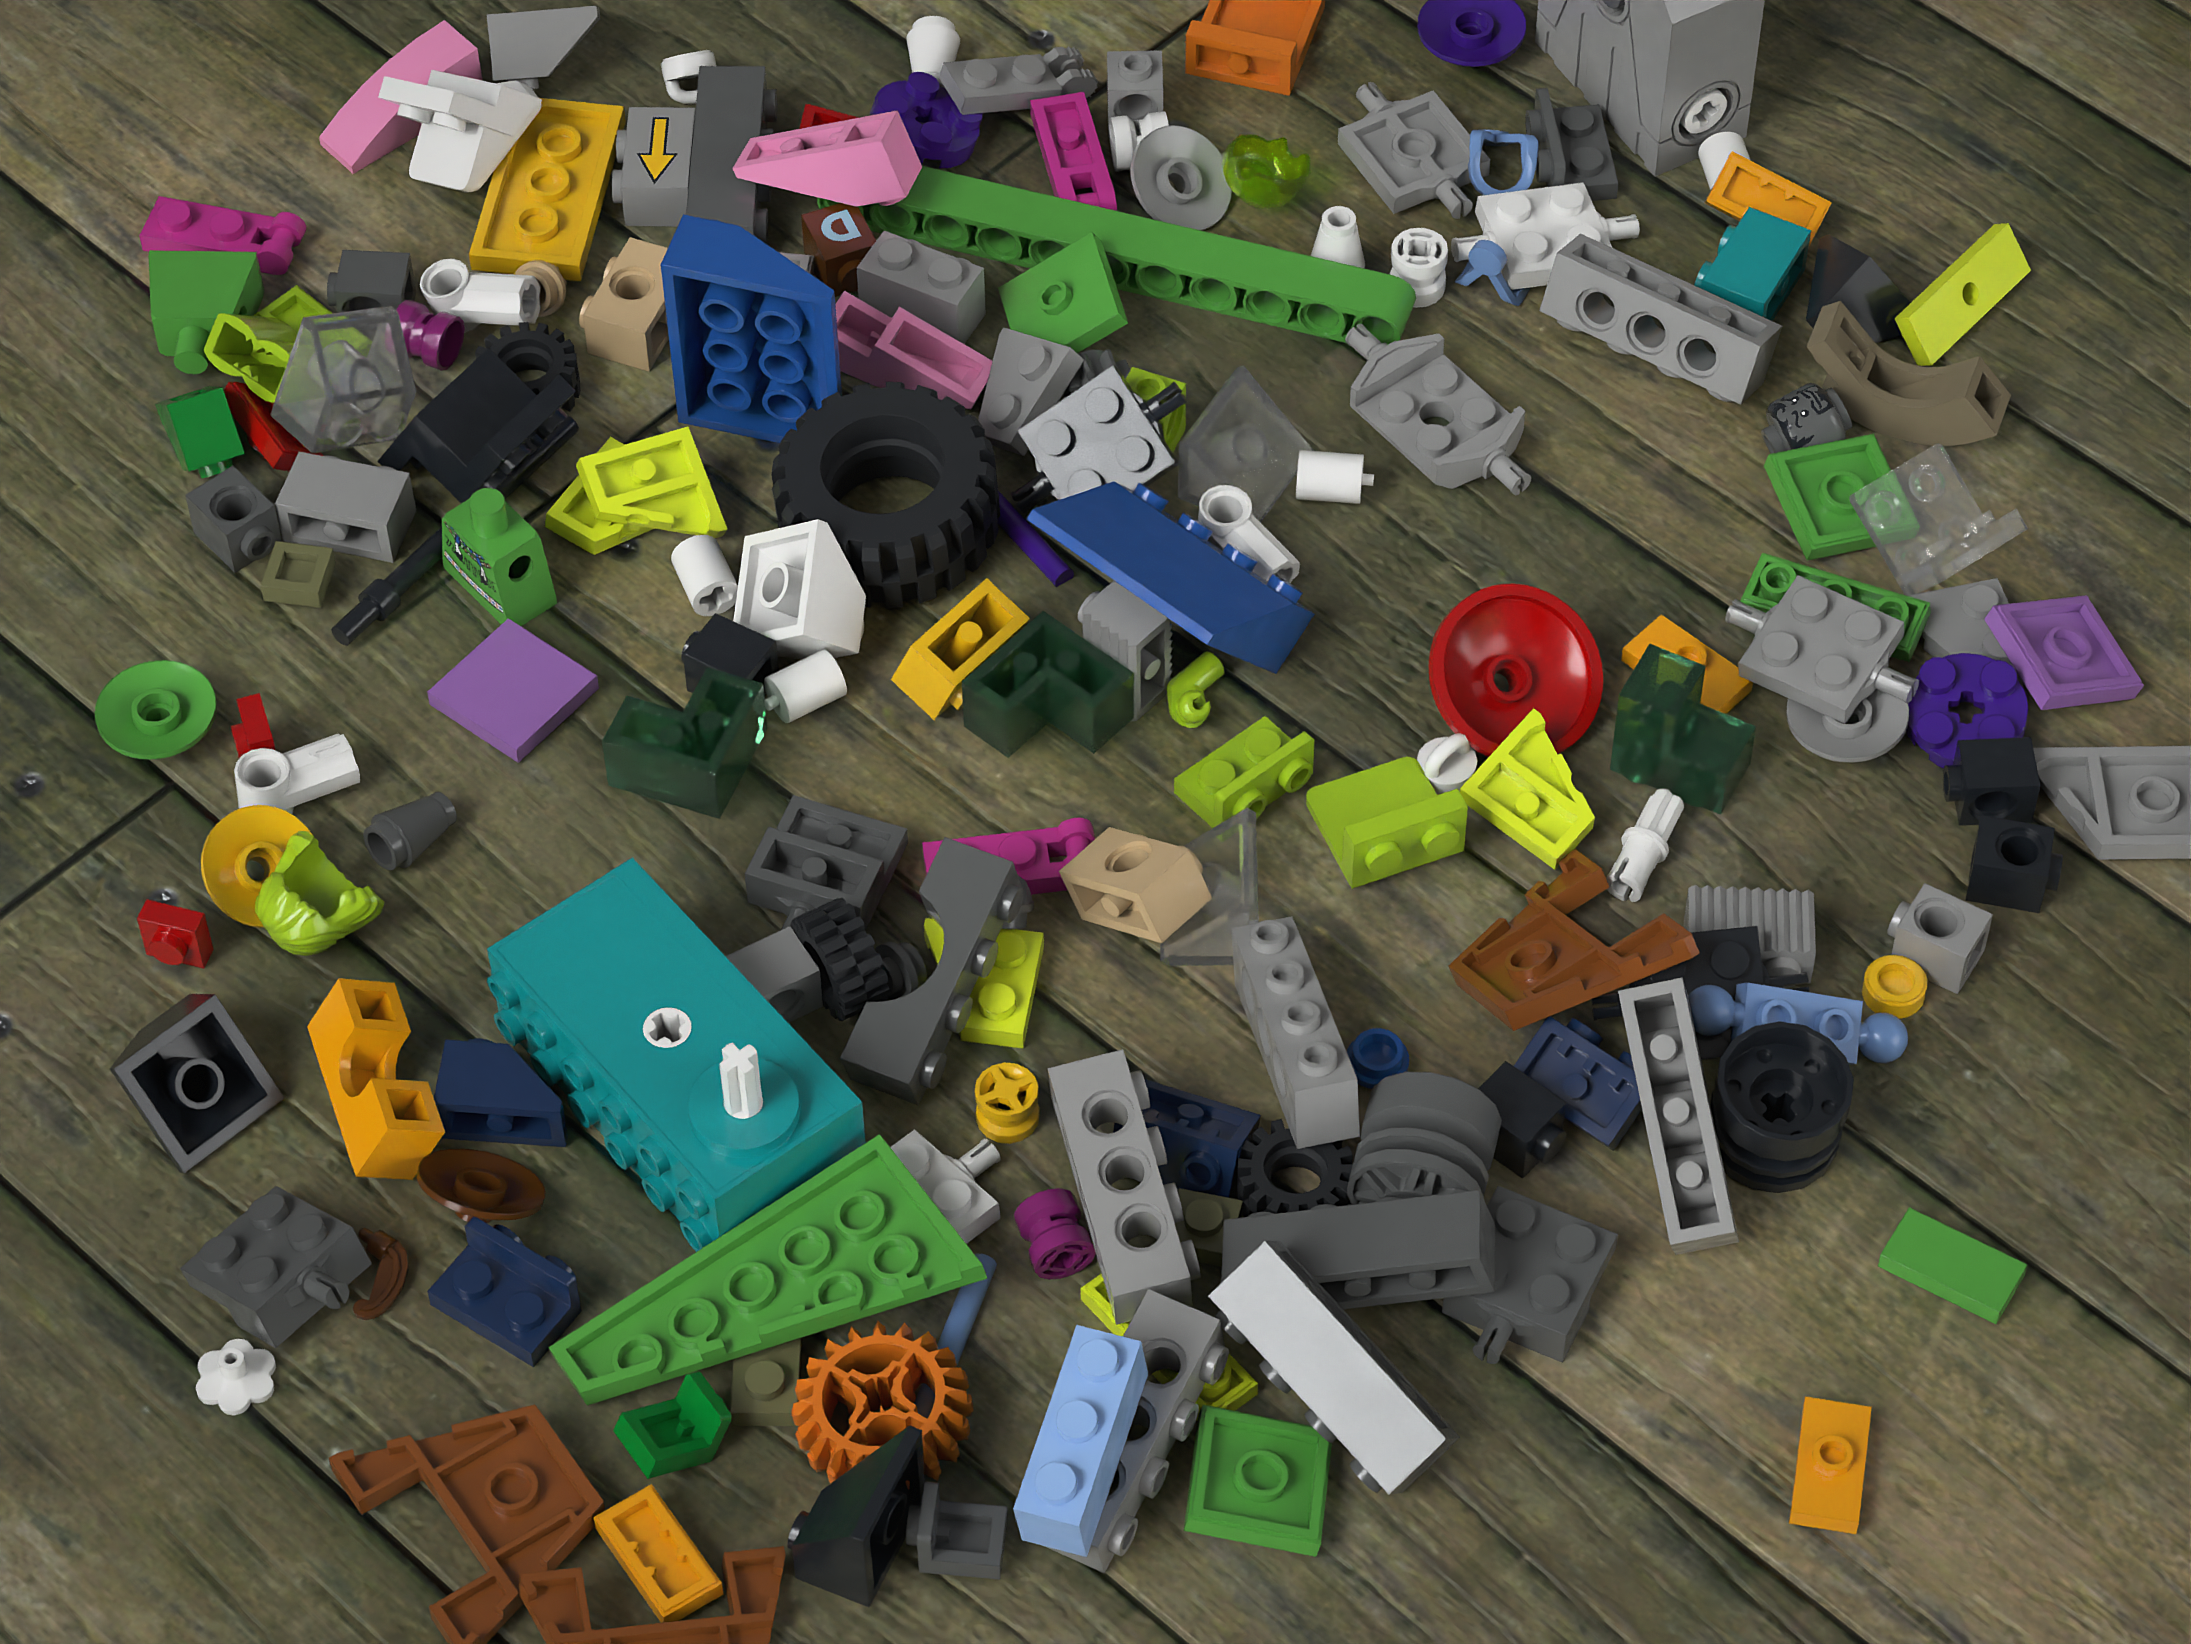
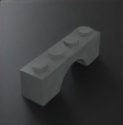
M944 837L919 890L928 915L937 922L944 932V945L940 961L929 979L912 993L890 1001L866 1002L840 1057L850 1080L918 1106L926 1089H934L938 1085L947 1061V1056L943 1052L952 1033H960L967 1024L973 1005V1000L970 997L978 977L986 978L992 970L998 953V943L995 942L1005 921L1011 923L1015 919L1024 896V889L1021 887L1012 861Z

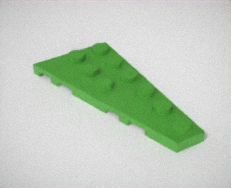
M879 1134L554 1343L549 1349L556 1363L588 1406L987 1279L983 1264Z

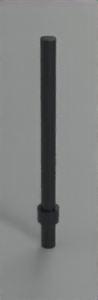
M568 415L547 437L548 439L524 463L521 462L511 471L510 476L496 489L503 494L504 499L513 493L579 431L576 421ZM442 526L384 580L375 579L359 594V603L331 629L333 636L338 642L348 646L375 620L384 621L401 605L400 597L443 558Z

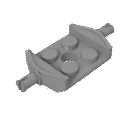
M1357 324V328L1353 327L1349 330L1345 342L1367 360L1351 386L1350 407L1435 485L1454 489L1481 476L1488 479L1494 475L1513 495L1520 494V489L1523 492L1529 486L1531 476L1509 458L1516 450L1524 431L1525 410L1518 406L1512 413H1509L1443 354L1444 338L1439 333L1387 344L1381 343L1363 324ZM1429 417H1441L1450 423L1446 426L1438 424L1427 425L1423 420Z

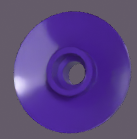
M1428 0L1419 12L1417 28L1423 45L1438 58L1461 66H1486L1505 60L1520 48L1526 35V18L1522 9L1514 0Z

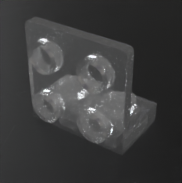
M1939 443L1919 453L1854 492L1849 497L1850 503L1906 596L1918 594L1941 583L2028 529L2017 508L1996 519L1991 510L1982 513L1943 445Z

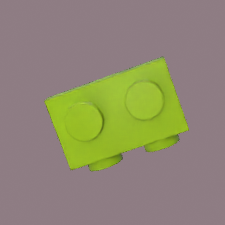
M1402 757L1312 787L1306 794V806L1351 889L1464 851L1468 811L1466 802L1458 788L1437 795L1429 779L1425 776L1420 763L1413 757Z

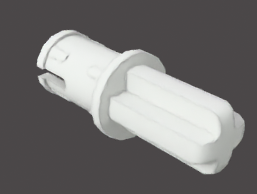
M1661 788L1656 790L1655 794L1648 799L1635 827L1625 830L1621 838L1622 851L1606 877L1609 884L1607 890L1614 897L1626 901L1632 888L1633 890L1629 896L1630 901L1636 902L1640 900L1653 869L1657 863L1664 861L1669 853V847L1666 842L1684 809L1681 797L1673 795L1668 789Z

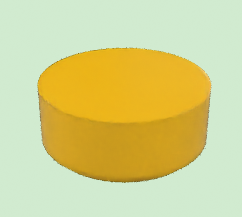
M1899 955L1883 956L1874 960L1866 969L1862 996L1866 1005L1873 1012L1889 1013L1899 1019L1906 1018L1915 1014L1922 1007L1927 990V976L1919 964L1907 957Z

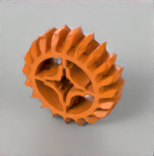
M877 1321L873 1329V1335L863 1338L861 1333L851 1326L848 1333L849 1343L843 1347L827 1339L825 1346L827 1360L809 1357L806 1366L809 1378L797 1379L795 1392L798 1402L794 1403L792 1408L793 1421L798 1426V1431L795 1433L800 1449H803L804 1452H809L807 1456L810 1466L816 1473L826 1470L828 1480L832 1483L910 1425L922 1430L925 1475L938 1481L941 1474L938 1459L957 1462L960 1452L956 1441L968 1440L971 1430L967 1417L972 1416V1397L967 1393L969 1388L967 1374L961 1367H957L955 1354L949 1347L938 1350L936 1338L929 1331L914 1340L912 1329L905 1322L895 1335H887L885 1326ZM922 1383L927 1384L935 1394L934 1405L928 1418L920 1415L916 1404H914L916 1399L915 1391ZM838 1402L845 1404L849 1415H851L848 1419L850 1428L844 1436L840 1435L830 1425L833 1411ZM905 1481L909 1490L910 1481Z

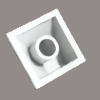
M817 519L745 536L733 621L776 640L778 657L804 659L823 649L827 650L833 658L858 654L860 641L864 633L863 617L866 594L828 523Z

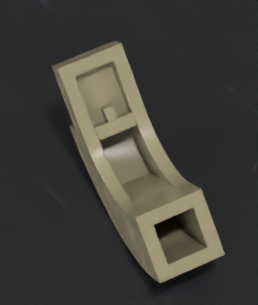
M1841 301L1822 306L1807 344V348L1812 353L1814 359L1827 371L1822 389L1825 391L1830 387L1833 388L1843 402L1849 417L1879 434L1929 446L1963 445L1997 436L2011 394L1980 356L1941 367H1924L1901 361L1881 349Z

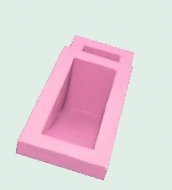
M443 20L389 59L356 91L320 135V145L354 174L419 135L422 123L397 115L398 104L378 98L384 76L427 85L431 70L482 80L478 48L447 21Z
M846 291L842 293L836 302L841 372L880 388L886 387V382H902L905 385V389L916 390L917 385L937 391L939 400H943L948 396L964 406L965 409H972L987 385L992 360L901 307L898 308L891 318Z

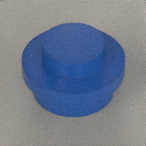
M1382 1028L1366 1030L1359 1034L1347 1049L1358 1084L1365 1088L1372 1089L1385 1077L1408 1072V1050L1400 1038L1389 1030Z

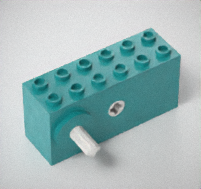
M633 857L487 948L492 974L487 978V983L497 1001L498 1012L494 1014V1021L502 1036L512 1046L520 1043L530 1054L533 1068L544 1083L549 1087L557 1084L567 1095L568 1105L577 1120L586 1128L594 1125L605 1137V1146L617 1165L624 1170L632 1167L642 1179L644 1191L653 1205L661 1212L669 1209L680 1221V1228L684 1237L696 1252L866 1143L862 1101Z

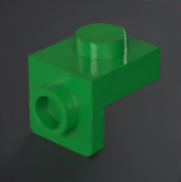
M697 1371L685 1376L675 1399L622 1412L613 1431L646 1478L650 1479L711 1462L729 1427L732 1416L723 1399L716 1394L703 1374Z

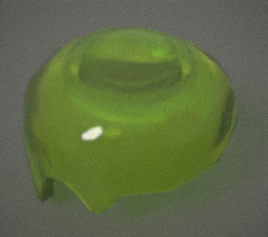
M1240 134L1226 147L1222 154L1221 165L1228 186L1244 203L1257 209H1272L1284 206L1300 192L1311 174L1310 156L1304 153L1297 158L1290 153L1287 139L1284 137L1267 141L1265 138L1255 134Z

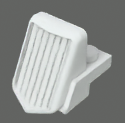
M431 70L427 85L384 76L378 98L398 104L397 115L422 123L409 167L410 177L421 182L462 192H474L484 185L539 113L542 99L538 98L529 85L516 80L491 83Z

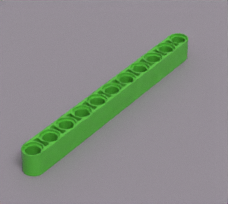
M922 166L909 194L903 200L888 206H882L879 203L858 206L870 230L882 234L883 231H887L906 239H913L919 243L1025 268L1034 267L1093 232L1103 243L1116 287L1119 290L1346 343L1345 338L1349 330L1353 327L1357 328V324H1363L1381 343L1390 344L1394 341H1399L1416 301V294L1411 285L1394 275ZM817 197L819 209L839 203Z

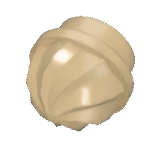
M532 260L517 269L514 275L535 276L541 288L539 295L541 309L538 317L551 315L560 309L566 297L567 281L562 277L557 266L542 260Z

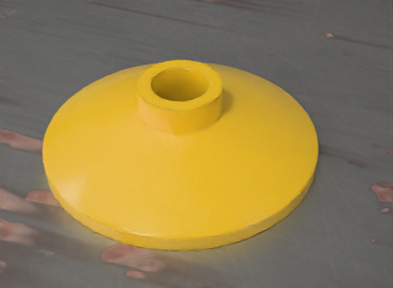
M247 806L226 815L210 831L201 855L202 878L213 902L222 912L235 921L252 927L264 928L255 913V902L262 884L275 871L286 850L290 837L298 831H307L312 834L310 830L294 815L273 806ZM248 861H256L262 865L264 869L262 881H256L248 875L246 868Z

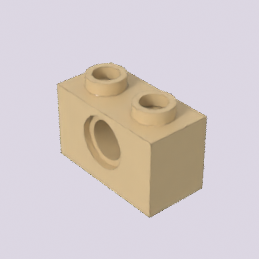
M630 237L619 256H614L609 260L605 268L602 284L594 296L590 295L586 298L580 312L579 324L585 331L588 354L650 372L669 340L661 273V262L668 249L667 247Z
M1111 827L1107 828L1059 871L1082 920L1159 943H1163L1212 899L1202 877V864L1190 849Z

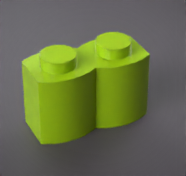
M220 313L217 315L203 349L207 358L217 369L231 376L243 377L245 383L254 394L272 403L326 406L341 372L339 364L328 351L315 344L302 343L297 333L288 324L272 317Z

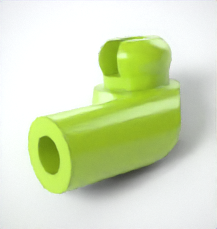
M1208 651L1202 653L1168 682L1166 692L1171 718L1180 726L1196 728L1202 725L1210 714V701L1206 703L1204 691L1224 674L1223 664L1216 655Z

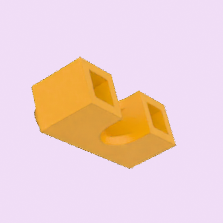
M338 978L307 1028L355 1176L413 1180L417 1174L419 1163L425 1156L431 1154L444 1135L445 1130L429 1083L426 1081L396 1079L398 1054L403 1043L411 1033L396 985L392 982Z

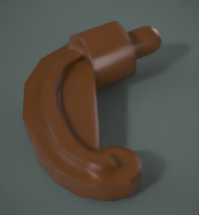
M362 1228L359 1230L358 1236L367 1243L366 1251L380 1260L370 1299H360L353 1306V1311L357 1318L369 1320L382 1315L392 1306L404 1287L409 1268L407 1252L398 1240L382 1230L374 1233L367 1228Z

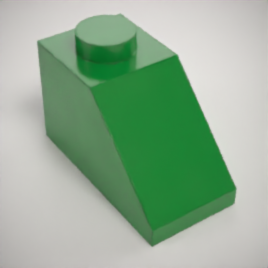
M207 386L155 403L158 415L184 471L190 472L198 469L200 478L210 477L222 473L233 466L231 458L245 454L222 387Z

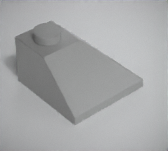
M585 6L487 14L493 81L516 80L529 85L532 89H539L538 78L550 77L600 20L599 7Z

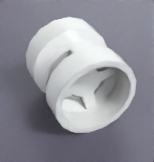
M1165 111L1147 113L1144 119L1132 120L1128 116L1109 117L1110 147L1115 172L1131 170L1132 156L1140 141L1152 131L1169 126Z
M1410 228L1401 232L1394 238L1391 246V262L1393 267L1390 275L1402 278L1411 285L1416 294V301L1413 306L1415 308L1435 304L1443 297L1446 287L1447 242L1442 235L1426 228Z

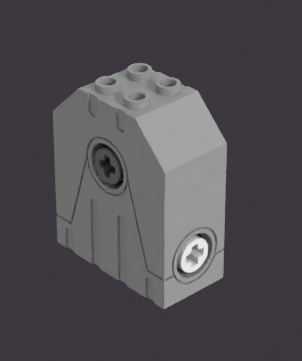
M1538 0L1539 10H1537L1535 43L1545 54L1548 53L1552 57L1556 67L1574 87L1577 86L1584 93V98L1590 105H1600L1602 118L1609 121L1614 127V132L1634 154H1638L1642 158L1646 168L1656 177L1699 158V147L1708 137L1714 134L1734 132L1742 138L1747 136L1765 0Z

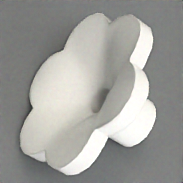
M245 1339L230 1340L221 1350L205 1353L198 1362V1371L201 1376L196 1384L198 1398L207 1405L218 1404L220 1409L227 1415L242 1414L249 1408L251 1403L267 1401L274 1392V1383L271 1378L276 1369L274 1356L268 1350L253 1349L252 1345Z

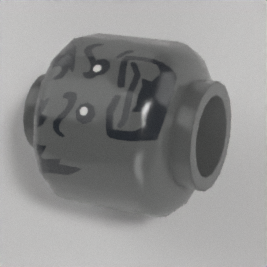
M1808 383L1768 405L1766 417L1769 426L1761 430V435L1769 452L1772 454L1846 439V430L1852 428V423L1843 402L1833 388L1830 387L1824 391L1817 384Z

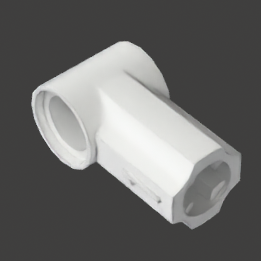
M443 259L433 263L421 276L420 288L433 313L436 315L440 312H447L459 316L464 322V333L473 330L481 323L518 326L520 322L535 324L541 309L539 300L541 288L535 276L469 272L466 265L456 259Z
M1218 485L1208 489L1202 495L1199 502L1198 521L1213 531L1208 539L1209 542L1222 551L1227 543H1230L1258 562L1253 572L1266 581L1270 579L1272 574H1275L1291 583L1299 574L1300 562L1252 514V503L1247 493L1234 486Z
M339 733L285 753L266 748L251 750L239 758L234 769L239 809L253 805H267L280 808L292 814L294 806L360 783L359 768L356 764L352 748L344 734L339 735Z

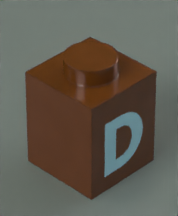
M838 203L801 215L804 254L814 255V273L817 279L833 289L835 297L842 295L844 291L848 293L858 291L857 266L876 242L858 206Z

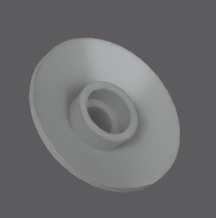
M1164 126L1149 133L1137 145L1131 161V181L1140 204L1154 220L1204 231L1223 217L1231 200L1232 183L1227 164L1211 141L1190 128ZM1169 180L1175 184L1177 191L1171 186Z
M1877 689L1858 704L1846 722L1849 724H1843L1789 698L1786 716L1793 736L1810 752L1832 761L1862 762L1887 753L1899 743L1908 726L1909 706L1903 700Z

